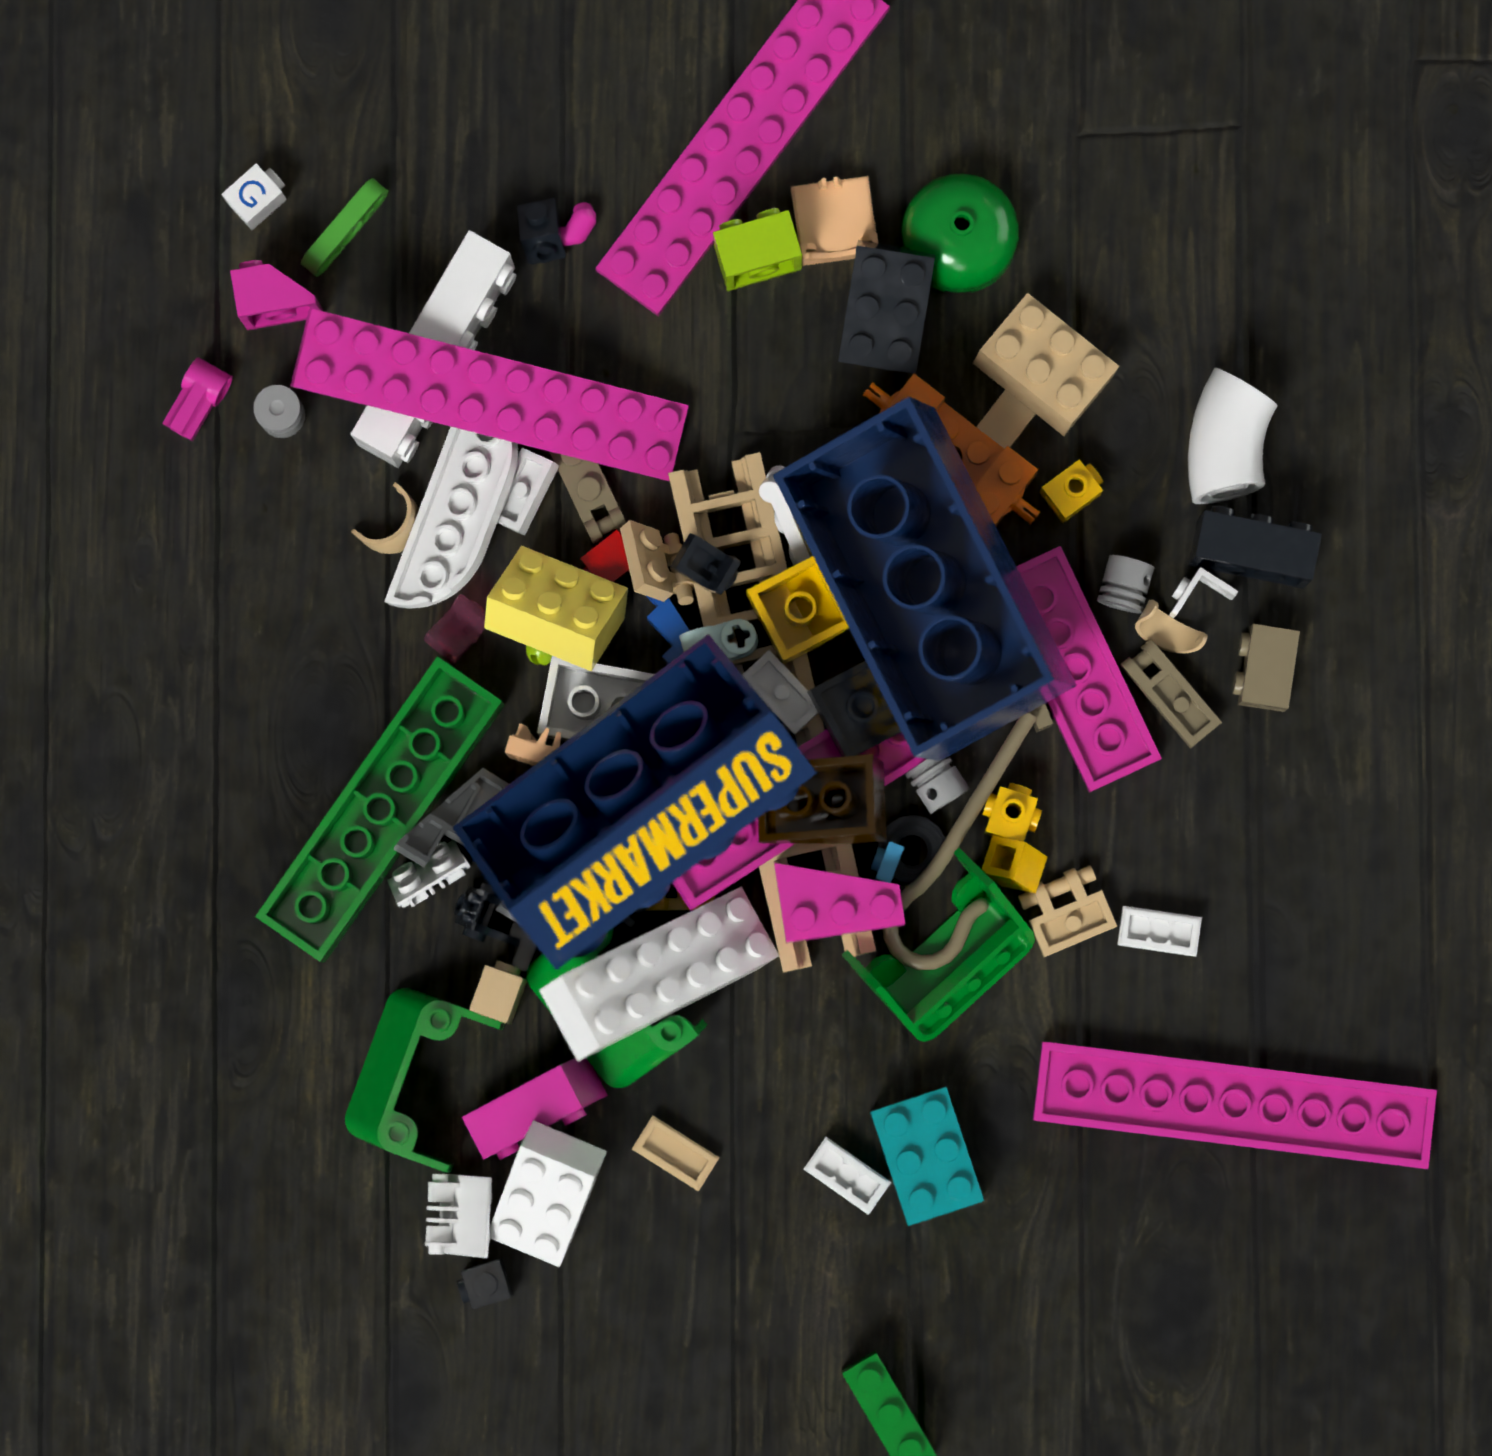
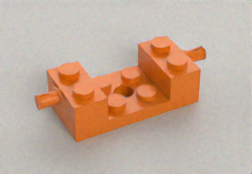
M913 374L904 387L892 396L884 392L874 382L864 392V397L881 408L880 413L909 396L936 409L955 448L960 451L962 462L995 526L1011 511L1018 514L1029 525L1039 515L1041 511H1038L1022 498L1025 489L1035 478L1038 469L1009 446H1006L1004 449L944 402L945 397L916 374Z

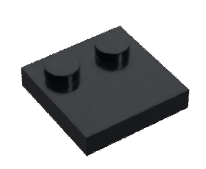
M866 661L807 691L841 757L857 756L901 733Z

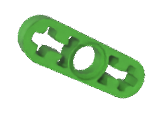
M371 178L306 252L301 265L314 276H320L380 207L388 195V190L375 179Z

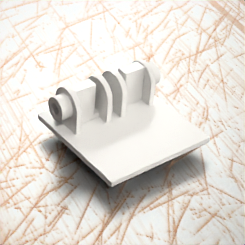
M452 840L449 843L440 842L429 862L424 867L417 863H405L398 867L392 873L393 877L387 881L398 906L402 905L405 908L411 905V907H414L429 897L426 892L427 889L434 895L436 892L432 886L439 883L442 889L445 888L444 879L450 885L465 876V871L471 866L461 853L456 841Z
M432 1174V1182H428V1202H440V1206L428 1205L427 1210L440 1211L439 1218H426V1222L439 1223V1226H426L425 1246H429L428 1254H452L488 1258L492 1177Z

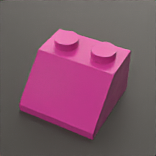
M261 260L242 262L239 264V269L230 270L237 315L247 330L307 320L309 309L323 311L315 295L272 265H263Z

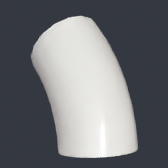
M1214 368L1202 391L1190 431L1188 479L1192 503L1210 504L1235 499L1258 491L1265 485L1262 460L1263 444L1269 422L1278 405L1253 386L1218 368Z

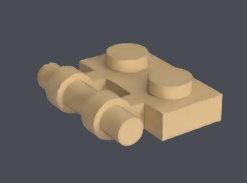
M632 520L625 523L620 528L634 592L663 602L673 594H676L680 605L691 604L694 600L692 594L694 589L693 581L671 567V572L668 569V566H671L683 545L680 543L679 535L676 533L667 534L664 537V543H662L659 530Z
M1091 865L1078 871L1075 868L1063 872V877L1047 884H1043L1042 881L1039 882L1036 894L1025 892L1018 895L1023 910L1038 904L1043 914L1028 921L1043 957L1117 927L1103 891L1101 890L1089 896L1085 892L1083 885L1096 880ZM1071 891L1075 902L1054 910L1050 899Z

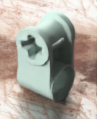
M733 619L714 626L701 627L679 636L683 651L685 652L709 634L730 661L751 655L758 645V635L753 625L743 619ZM736 629H741L744 634H750V637L745 639L746 646L743 648H738L736 643H729V640L735 637L734 631Z

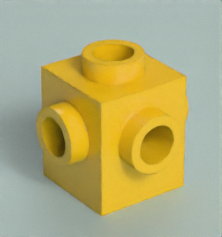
M1009 783L1008 788L1000 786L997 795L991 793L982 814L989 817L984 834L1024 842L1027 831L1035 833L1042 810L1035 808L1038 798L1030 796L1032 790L1015 783ZM1006 808H1016L1019 816L1017 818L1008 817Z

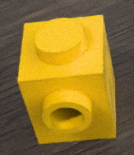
M1079 459L1042 486L1039 493L1061 522L1064 523L1101 495L1103 489L1100 487V484L1103 483V480L1090 463L1084 466Z
M992 836L981 870L1003 887L1036 894L1047 856L1026 842Z

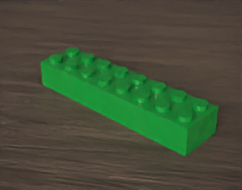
M437 656L255 917L319 962L325 963L401 855L393 849L395 844L429 815L505 704Z

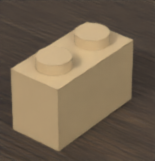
M500 961L496 962L494 968L485 965L469 1010L506 1024H512L527 983L526 979L519 977L521 969Z

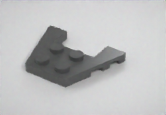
M482 768L409 833L404 835L395 844L393 849L424 867L429 862L443 834L464 846L452 827L507 787L509 783ZM500 900L495 910L517 922Z

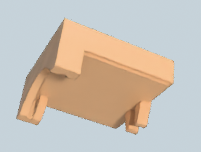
M868 176L842 180L839 177H833L832 181H826V178H823L818 183L791 187L797 237L802 253V266L855 259L858 240L878 243Z
M519 723L516 735L512 734V736H509L505 754L511 759L534 766L561 745V732L557 731L553 746H549L545 743L550 729L545 728L537 741L530 733L528 727Z

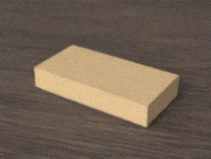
M1005 390L978 424L977 428L1004 449L1006 446L1011 448L1036 414Z
M655 1116L651 1117L632 1148L635 1152L697 1191L700 1190L720 1158Z

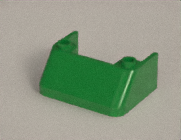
M960 848L956 849L953 853L968 871V874L956 883L952 892V903L958 911L913 951L920 955H928L942 950L949 942L962 911L977 898H986L989 902L988 909L975 920L962 951L950 963L935 970H916L901 964L893 955L885 954L874 958L868 966L864 967L848 950L842 954L868 987L912 1035L922 1042L930 1041L943 1032L1026 956L1035 941L1033 931L995 882Z
M401 988L394 991L386 1002L346 1111L345 1125L348 1131L354 1137L393 1154L446 1173L451 1172L454 1167L453 1163L414 1149L418 1138V1129L415 1122L409 1116L393 1109L420 1035L433 1040L448 1039L456 1032L462 1016L500 1030L504 1029L505 1023L411 988Z

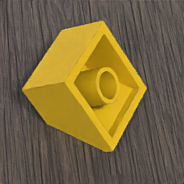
M813 556L747 590L746 596L783 665L818 648L849 628Z

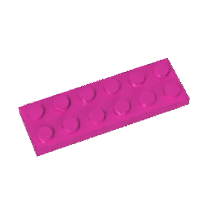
M1061 546L1016 566L1077 684L1076 687L1048 701L1047 704L1089 793L1161 760L1158 749Z

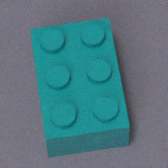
M947 1087L870 1111L908 1226L984 1201Z

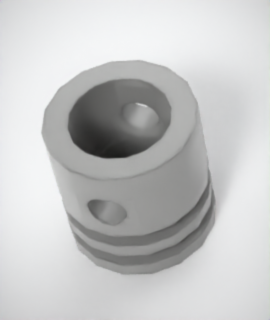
M271 385L264 388L255 399L254 415L258 423L268 434L277 438H287L296 434L302 428L305 421V409L301 400L290 388L283 385Z
M1109 555L1102 580L1105 586H1101L1099 591L1103 595H1099L1097 601L1122 611L1142 613L1143 607L1140 604L1145 603L1146 598L1143 595L1148 593L1154 566L1129 557Z
M950 757L944 758L941 761L926 759L905 774L907 778L912 777L911 785L913 787L917 785L919 788L916 792L930 814L941 809L970 789L956 766H950L952 762Z

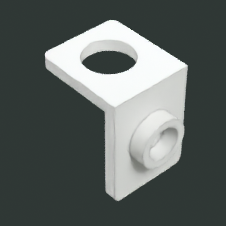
M1200 567L1191 580L1184 577L1173 593L1172 597L1178 601L1169 616L1175 618L1199 580L1230 600L1236 596L1238 591Z

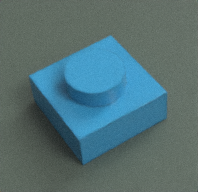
M889 841L886 850L878 847L871 866V870L877 871L876 881L891 883L904 849L903 846Z

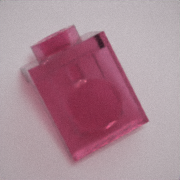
M460 594L448 612L426 633L424 641L454 665L483 634L486 615L484 609L477 602L469 600Z

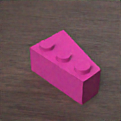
M774 863L786 944L905 925L899 884Z
M575 1058L463 1116L462 1119L483 1160L494 1154H497L499 1160H502L519 1151L518 1142L525 1138L533 1120L550 1128V1125L562 1120L566 1126L586 1116L583 1108L608 1095L590 1062L586 1058L577 1061Z

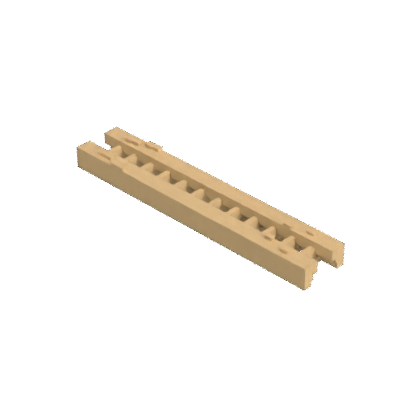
M760 452L745 455L740 460L732 461L738 489L737 494H734V490L709 495V500L704 501L697 470H680L668 473L683 542H685L689 533H692L719 550L750 543L756 568L738 572L737 578L731 587L757 581L761 583L787 570L779 531L774 520L773 506L771 503L764 501L759 494V488L766 479ZM741 506L747 530L713 538L707 513ZM694 583L703 627L714 626L733 619H743L749 623L759 621L754 609L731 614L725 591L722 595L707 591ZM736 635L733 639L729 640V643L737 644ZM773 645L758 648L751 655L731 662L741 674H744L743 665L756 662L768 650L778 659L779 657ZM807 653L784 665L808 691L815 687ZM819 713L795 735L797 747L825 730ZM782 724V726L785 728L788 734H793L784 724ZM851 843L794 844L759 866L783 973L812 967L806 941L786 944L774 863L789 865L788 857L821 850L826 872L859 877ZM872 931L841 935L844 951L848 950L854 957L876 951Z

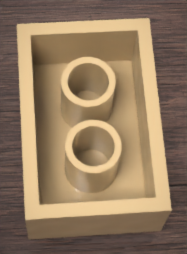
M1029 293L1024 296L983 345L973 362L975 366L1063 436L1067 434L1096 399L1119 368V365Z

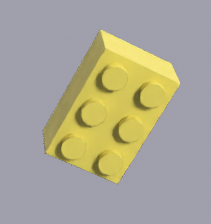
M521 545L487 596L484 628L592 671L625 619L628 588Z

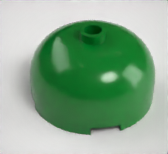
M963 173L939 177L922 187L912 198L906 209L901 232L903 247L935 255L931 287L943 292L971 291V293L990 286L1005 273L1013 260L1019 236L1015 210L1004 192L995 184L982 177ZM969 222V227L966 230H959L955 227V224L962 225Z

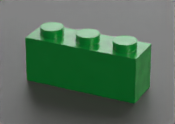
M876 1350L841 1370L842 1375L890 1456H937Z

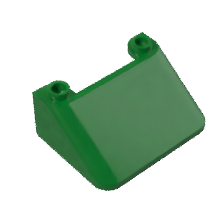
M613 928L606 932L604 940L593 952L582 957H573L558 970L553 967L543 953L530 963L528 972H526L528 985L550 1013L551 1011L539 990L559 976L599 957L597 954L612 940ZM671 1015L661 1020L655 1026L651 1024L586 1057V1059L609 1086L625 1088L687 1045L708 1024L702 1018L695 1025H692L685 1017Z

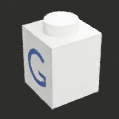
M257 163L221 194L228 205L251 230L287 200L280 190L285 186L283 181L271 168L264 172Z

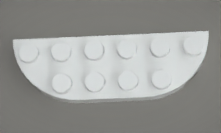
M450 427L384 602L400 608L428 607L453 596L470 581L485 556L512 485L518 462L517 443Z

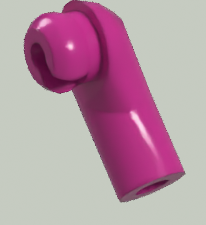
M581 202L575 205L573 208L574 213L567 225L560 227L564 246L581 244L587 239L595 226L597 215L589 203Z

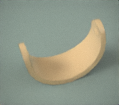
M396 482L392 486L397 489L398 493L404 496L407 503L406 518L399 530L391 536L380 540L366 538L355 529L351 531L366 546L380 553L393 554L404 550L419 511L416 502Z
M1154 600L1148 601L1135 624V629L1142 639L1146 642L1150 639L1160 649L1182 654L1198 651L1204 646L1208 637L1204 632L1190 628L1158 609L1159 604Z

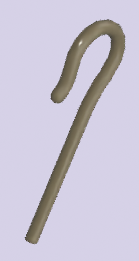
M1026 713L1019 717L934 858L926 869L900 892L903 912L934 883L952 859L953 852L958 849L1037 718L1032 714ZM981 897L970 903L959 916L949 942L942 950L934 954L920 955L910 951L902 943L898 927L883 929L884 941L890 953L901 964L916 970L938 969L950 963L962 951L973 923L980 915L986 912L989 902L986 898Z

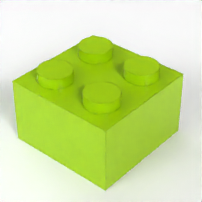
M779 208L768 209L758 213L756 220L742 223L741 219L730 220L720 224V230L713 232L714 248L727 291L802 270V253L789 210L780 212Z

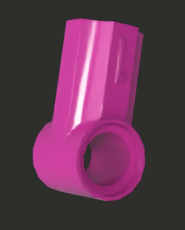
M197 357L184 375L181 383V388L183 389L162 424L193 441L213 406H218L225 397L232 383L233 376Z

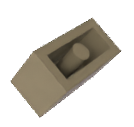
M1252 624L1249 627L1248 633L1242 632L1238 656H1245L1242 672L1236 671L1232 694L1239 695L1237 705L1285 712L1289 709L1300 631Z

